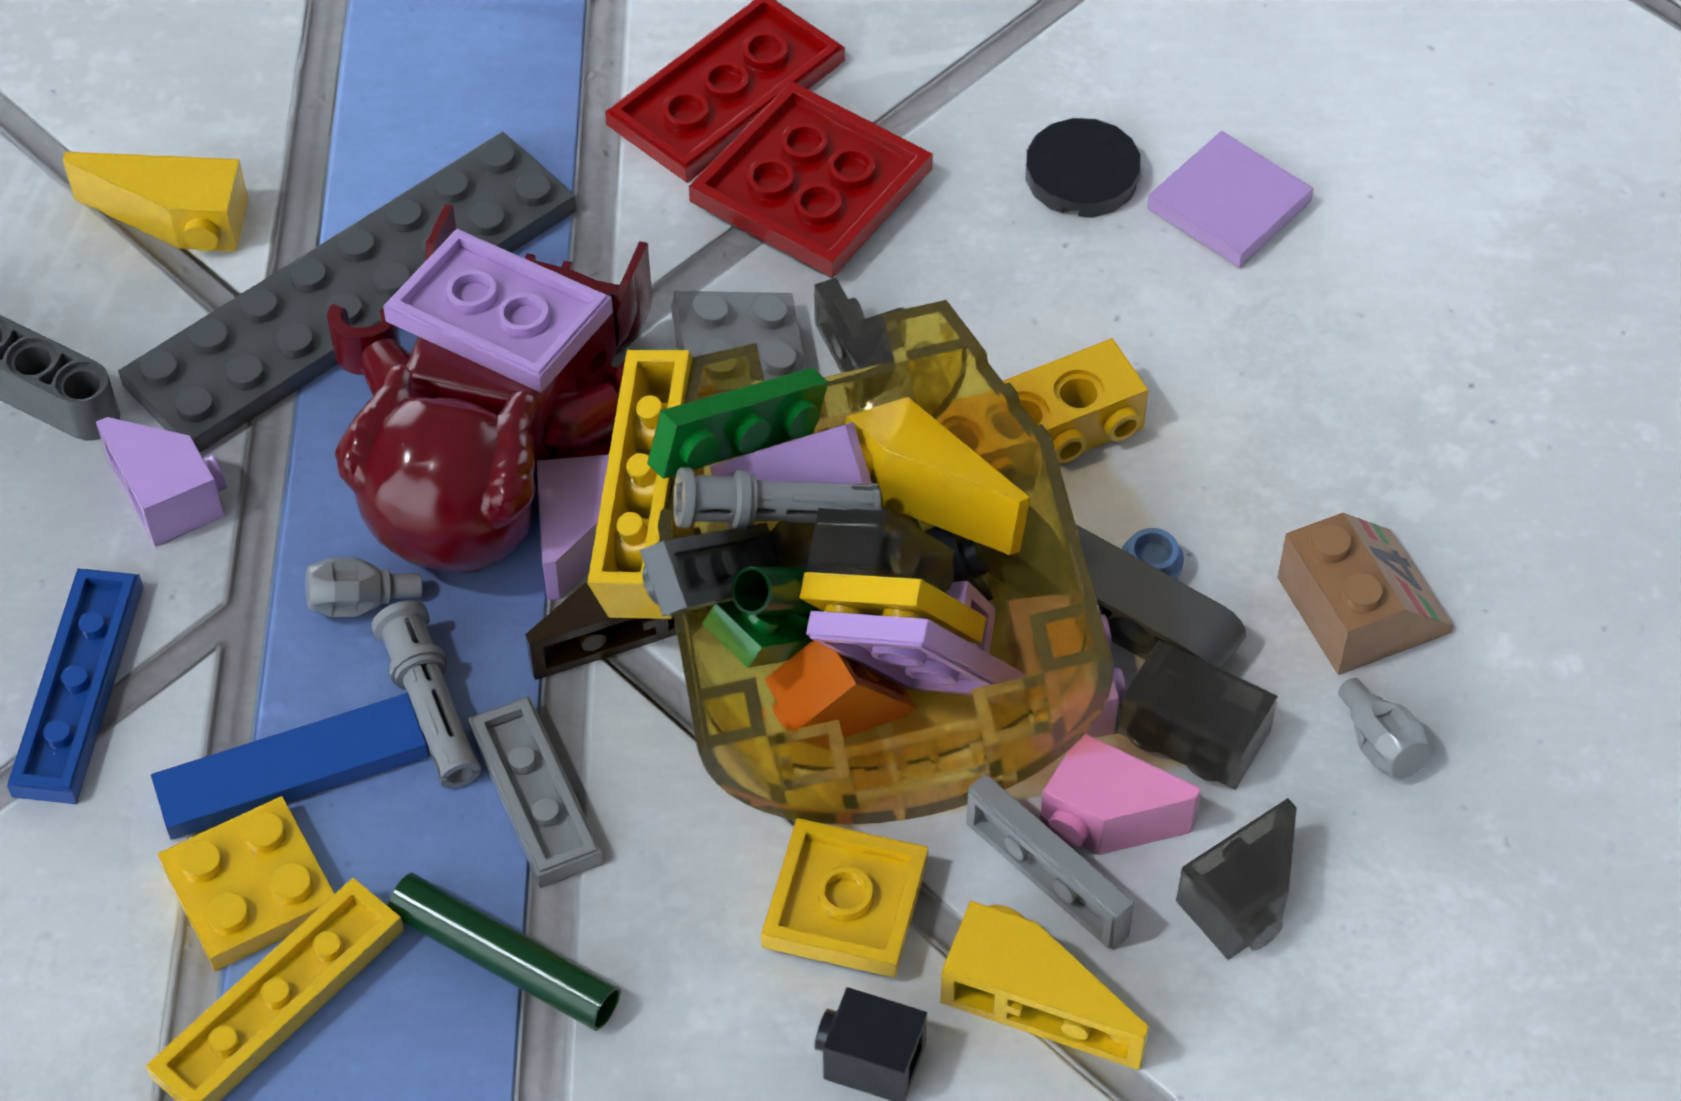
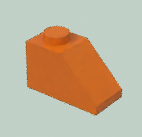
M814 640L764 679L777 701L772 705V708L782 726L794 736L801 734L826 744L903 718L917 708L904 687Z

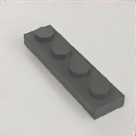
M767 523L756 524L752 527L747 526L746 530L727 529L664 540L640 550L645 564L642 570L645 589L652 601L659 605L663 616L715 605V603L732 601V583L737 573L743 568L752 566L783 567Z

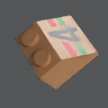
M1340 513L1286 533L1277 578L1338 675L1452 633L1454 625L1391 529L1346 513Z

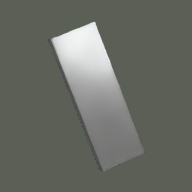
M530 696L467 718L471 735L539 887H545L602 865V852Z
M986 773L968 787L966 822L971 829L1107 948L1114 950L1130 935L1134 908L1133 900Z

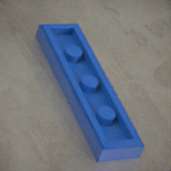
M77 568L7 783L12 798L77 804L144 588L140 574Z
M404 693L150 775L170 840L222 824L280 796H283L287 803L429 756L408 693Z

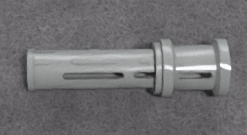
M679 468L674 485V519L677 527L689 528L693 521L729 522L733 529L746 530L747 526L752 527L755 521L847 523L876 526L880 518L881 493L880 489H878V484L873 483L833 484L827 482L756 480L755 475L749 474L748 470H735L732 476L694 475L692 468Z
M414 600L391 604L382 609L371 623L375 638L385 644L391 659L388 667L391 680L408 693L421 732L424 735L438 771L440 784L445 788L465 786L473 782L480 775L479 770H481V766L475 758L461 723L460 715L443 675L446 671L447 658L444 650L434 645L427 628L430 621L428 610L422 602Z

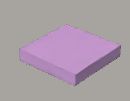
M1220 131L1149 194L1147 208L1237 267H1241L1311 202L1313 188L1225 132Z

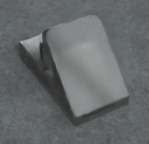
M837 278L814 284L815 325L860 409L872 407L904 347L905 309L897 308L865 319L858 300L855 297L847 298Z

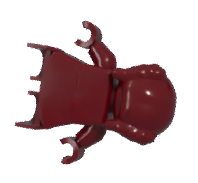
M444 204L431 230V234L426 241L425 261L456 230L452 205ZM638 242L620 285L598 281L573 270V262L564 260L562 266L559 267L536 261L535 255L526 254L525 259L612 298L613 313L542 393L421 337L417 338L410 355L401 345L398 327L386 322L383 309H380L381 320L376 325L352 327L350 326L348 312L345 308L337 304L329 306L327 321L337 364L347 372L355 375H364L373 395V398L365 404L349 424L337 445L335 458L340 477L355 493L357 506L363 521L380 544L412 564L445 572L475 573L505 558L523 542L531 526L532 507L530 505L536 489L534 473L537 471V460L554 459L558 450L574 451L587 449L613 434L625 359L617 368V387L614 388L609 382H601L612 364L616 350L630 346L638 338L651 309L653 297L647 242Z

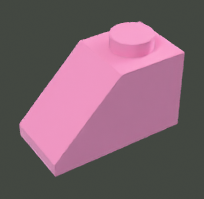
M1080 731L1043 790L1040 821L1069 846H1082L1101 855L1190 833L1196 823L1201 788Z

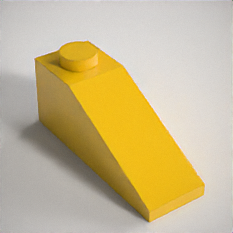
M65 151L63 163L74 200L178 249L237 251L249 199L239 159Z
M905 397L846 416L845 424L854 423L871 482L878 484V489H880L882 506L1008 555L1020 552L1030 497L913 400Z
M970 900L942 968L940 1003L1140 1070L1144 1058L1149 1026L1037 922L1025 919L1018 911L1004 905L986 906Z

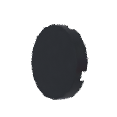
M1071 118L1050 124L1037 133L1027 148L1025 180L1033 196L1049 209L1063 213L1064 208L1079 210L1078 216L1094 217L1117 210L1128 202L1136 191V185L1140 179V152L1133 139L1115 125L1087 118Z

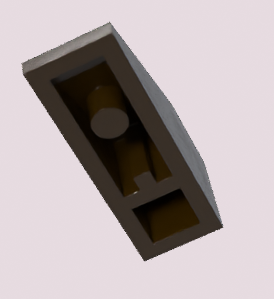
M690 527L686 528L685 537L693 536ZM586 581L525 634L530 668L534 680L703 627L702 622L714 605L672 615V619L609 618L587 584L588 581Z

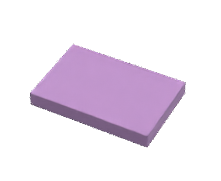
M456 229L383 306L386 322L540 393L544 391L613 313L612 298L459 229Z
M821 611L810 612L806 631L810 639L908 690L1012 699L1022 696L1026 674L929 619Z

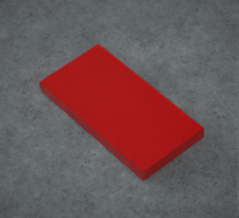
M753 0L605 111L606 125L687 183L702 172L790 81L809 89L845 61V47L778 1Z

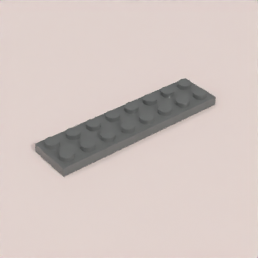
M502 131L119 369L118 373L122 386L165 430L190 435L200 453L337 365L327 321L329 306L337 304L345 308L348 312L350 326L352 327L376 325L381 320L380 309H383L384 304L425 262L426 241L444 204L453 206L456 229L512 253L576 212L575 195Z

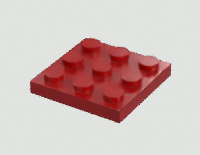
M790 81L689 185V201L833 278L932 170L933 153Z

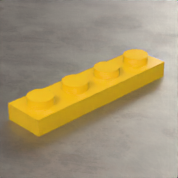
M352 878L145 1066L150 1078L175 1101L222 1100L404 931L401 917L355 878Z

